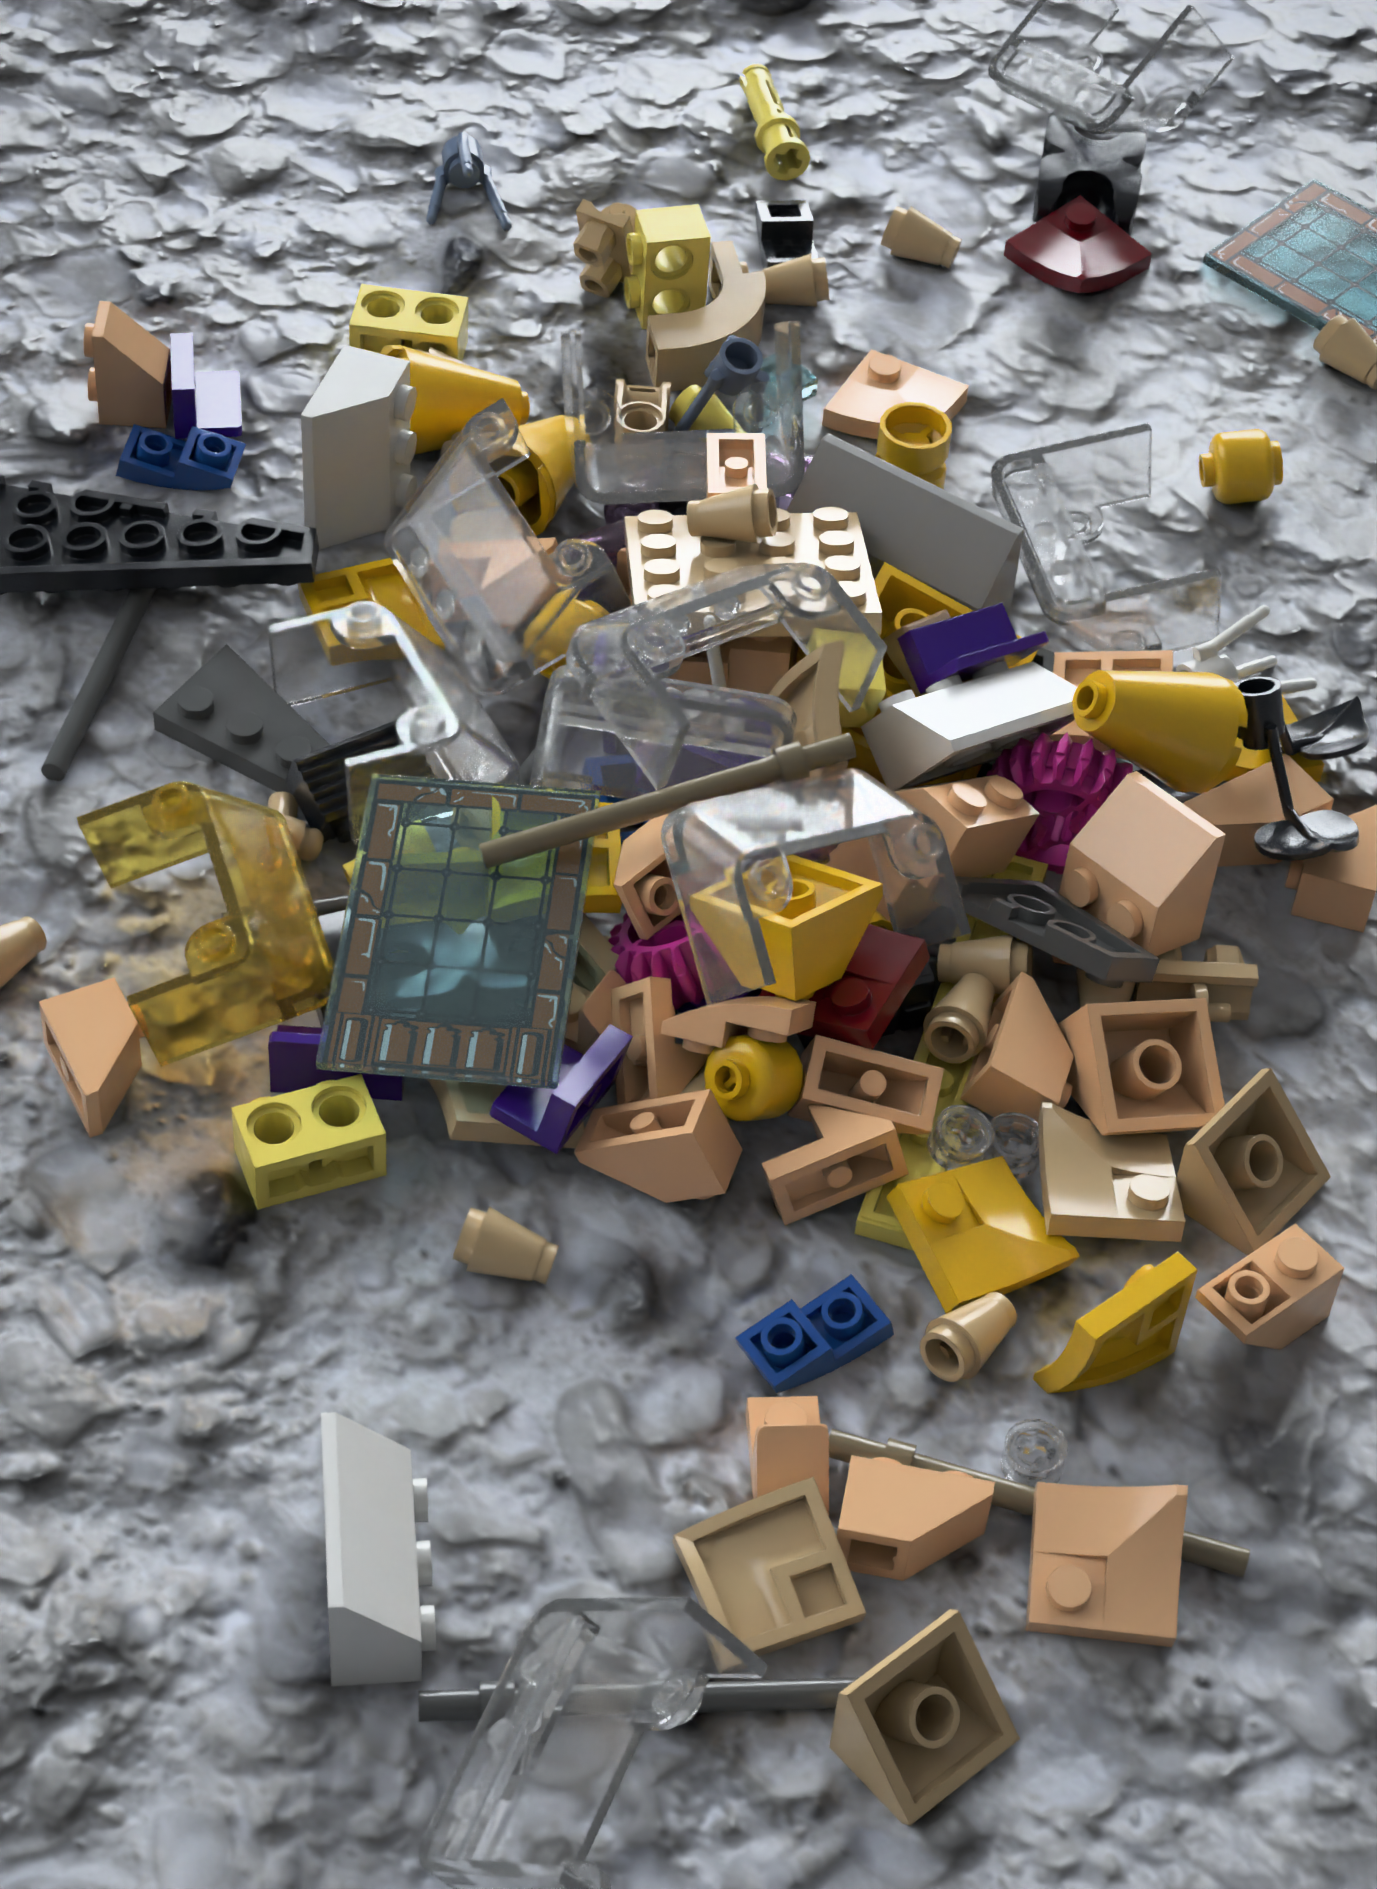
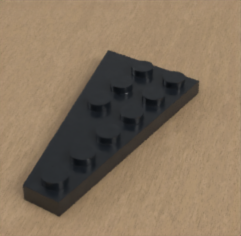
M0 475V595L13 592H46L55 594L74 590L114 592L134 588L173 590L181 587L195 586L232 588L239 585L255 584L291 586L298 583H314L319 553L316 528L253 517L240 524L218 521L216 511L196 508L192 516L169 513L168 503L88 489L74 496L53 493L52 483L32 480L28 488L6 485L4 475Z

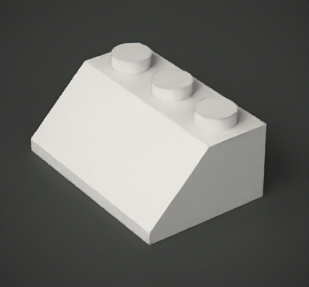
M344 345L301 414L304 523L306 527L317 529L319 550L389 530L402 508L409 509L413 503L417 489V478L410 475V463L416 449L417 434L410 431V418L415 408L417 390L415 387L410 386V361Z
M1000 661L975 672L972 675L973 680L962 683L959 675H955L929 686L926 689L927 694L920 697H915L912 689L892 695L878 704L881 713L861 726V729L888 791L906 789L994 761L1001 755L1003 749H1013L1020 738L1028 739L1034 743L1042 732L1048 736L1052 735L1075 720L1072 700L1077 687L1034 662L1009 669L1006 661Z
M336 1412L321 1413L331 1686L422 1681V1652L436 1651L434 1605L420 1606L419 1586H432L430 1540L416 1541L415 1523L428 1522L427 1478H412L411 1449Z

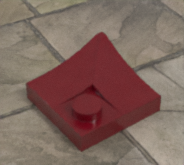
M1080 195L1006 240L1003 256L1028 274L1049 285L1076 293H1090L1114 287L1146 271L1150 267L1152 253Z
M869 924L842 978L815 991V994L807 999L816 1002L812 1028L795 1034L809 1037L819 1035L874 1049L930 959L925 939L903 935ZM762 989L759 996H775V994Z

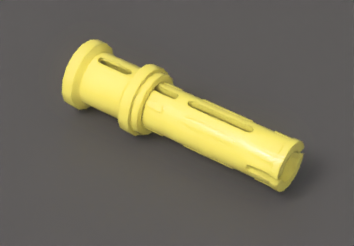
M762 64L750 65L742 71L745 77L740 76L739 81L747 97L754 120L757 123L755 141L761 152L765 154L766 170L777 180L787 181L795 179L808 168L810 162L809 150L804 142L799 140L800 128L793 117L785 114L768 68Z

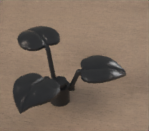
M1257 676L1237 681L1235 685L1244 696L1248 713L1247 728L1239 726L1237 737L1242 739V744L1247 749H1269L1281 806L1286 819L1271 822L1260 827L1254 835L1256 849L1266 857L1285 861L1311 859L1325 855L1330 851L1342 852L1354 849L1359 843V830L1356 823L1347 815L1334 810H1317L1302 816L1297 814L1294 809L1282 754L1295 755L1298 753L1301 757L1309 760H1327L1347 756L1365 748L1369 743V728L1363 716L1359 697L1356 696L1333 708L1286 725L1283 713L1281 682L1278 679ZM1137 770V772L1181 803L1203 794L1175 791L1144 770Z

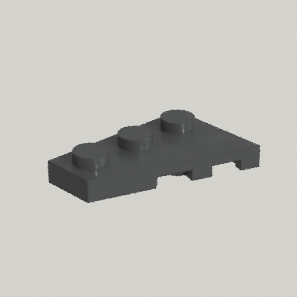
M227 644L153 712L154 729L276 792L283 791L292 794L286 783V778L293 759L330 746Z
M945 876L938 897L939 900L1085 971V976L1097 984L1110 988H1121L1124 982L1152 983L1160 960L1158 957L1082 908L1076 907L1068 899L1040 881Z

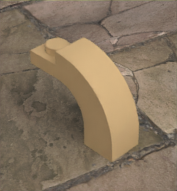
M733 241L711 242L708 281L713 298L711 303L689 312L648 315L645 359L654 387H660L662 382H671V391L685 390L694 384L700 387L704 386L708 379L704 374L705 369L718 354L722 344L730 335L745 338L759 346L763 329L766 296L764 272L749 273L746 261L739 262Z

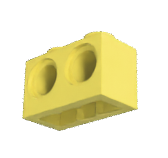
M699 204L635 211V230L632 233H627L626 236L627 257L630 266L633 267L632 276H625L624 295L627 308H635L642 329H647L648 315L689 312L706 306L711 236Z
M361 284L349 323V345L380 353L383 347L387 345H401L427 352L432 347L463 361L468 342L469 297Z
M361 1074L338 1080L322 1081L315 1086L273 1097H260L250 1103L231 1107L234 1150L257 1210L387 1175L386 1132Z

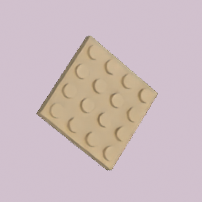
M822 507L816 509L814 513H789L784 509L777 508L776 535L774 537H763L760 544L709 536L692 537L688 530L687 515H672L663 510H647L641 512L638 516H625V545L636 639L704 638L702 623L705 619L713 620L717 638L816 636L820 626L875 632L881 635L882 610L857 512H847L839 507Z

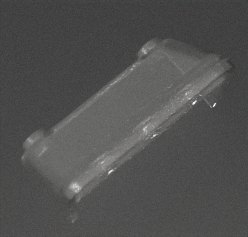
M503 398L475 414L466 423L388 527L384 537L386 552L468 684L475 692L484 696H498L512 690L606 632L609 618L628 619L633 616L632 603L614 565L604 550L591 541L573 538L561 542L554 552L548 555L498 479L499 475L531 455L518 428L517 421Z

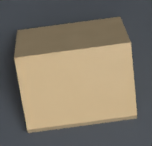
M1272 1068L1261 1069L1185 1144L1176 1177L1183 1212L1246 1255L1251 1254L1270 1241L1331 1178Z
M950 1609L838 1693L829 1748L901 1823L910 1826L1020 1740V1737L960 1611Z

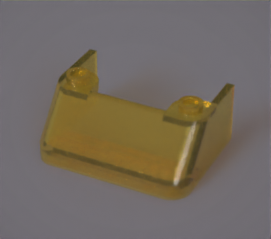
M177 781L77 817L79 827L111 889L206 853L210 855L228 916L201 926L189 937L184 952L190 973L126 996L129 1007L161 1067L316 1010L327 1004L334 997L338 988L339 974L293 835L285 817L279 811L191 782Z

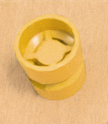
M921 402L895 404L886 409L880 418L876 457L944 489L947 470L945 461L949 456L952 423L947 414L935 406Z

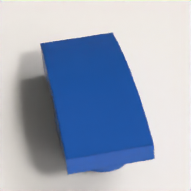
M134 424L120 457L116 476L139 483L172 489L218 490L231 488L246 444L195 426L191 427L188 438L184 441Z
M851 1274L802 1308H799L791 1299L736 1336L735 1339L737 1345L772 1389L779 1393L813 1381L846 1365L892 1337L894 1331L889 1318Z

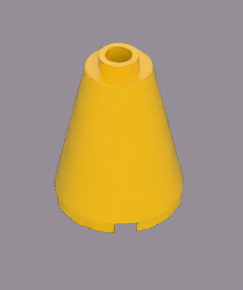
M387 345L380 352V354L410 361V386L415 387L417 390L416 404L410 418V431L417 434L414 455L441 450L443 444L451 440L456 432L509 429L524 425L528 421L530 411L529 396L527 392L521 390L519 382L515 379L401 345Z
M557 415L474 439L457 456L452 465L451 488L456 506L462 515L468 512L473 513L506 507L513 512L517 519L525 518L531 539L537 537L551 523L590 456L591 440L586 429L572 417Z
M1098 670L1089 674L1078 685L1072 700L1074 719L1080 729L1110 749L1115 748V752L1178 792H1194L1198 794L1209 792L1226 779L1238 762L1242 748L1234 745L1238 727L1247 728L1248 713L1244 696L1232 680L1215 673Z

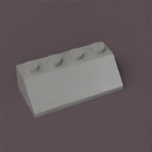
M829 433L822 438L787 508L789 513H814L816 509L822 507H839L847 512H857L874 580L882 565L886 562L973 611L1003 603L1007 615H1010L1024 533L1023 528Z

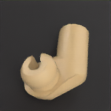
M283 791L271 794L268 800L263 834L264 843L268 850L291 860L295 859L296 856L307 862L317 859L324 841L322 832L317 828L306 827L305 821L297 819L299 805L293 794Z

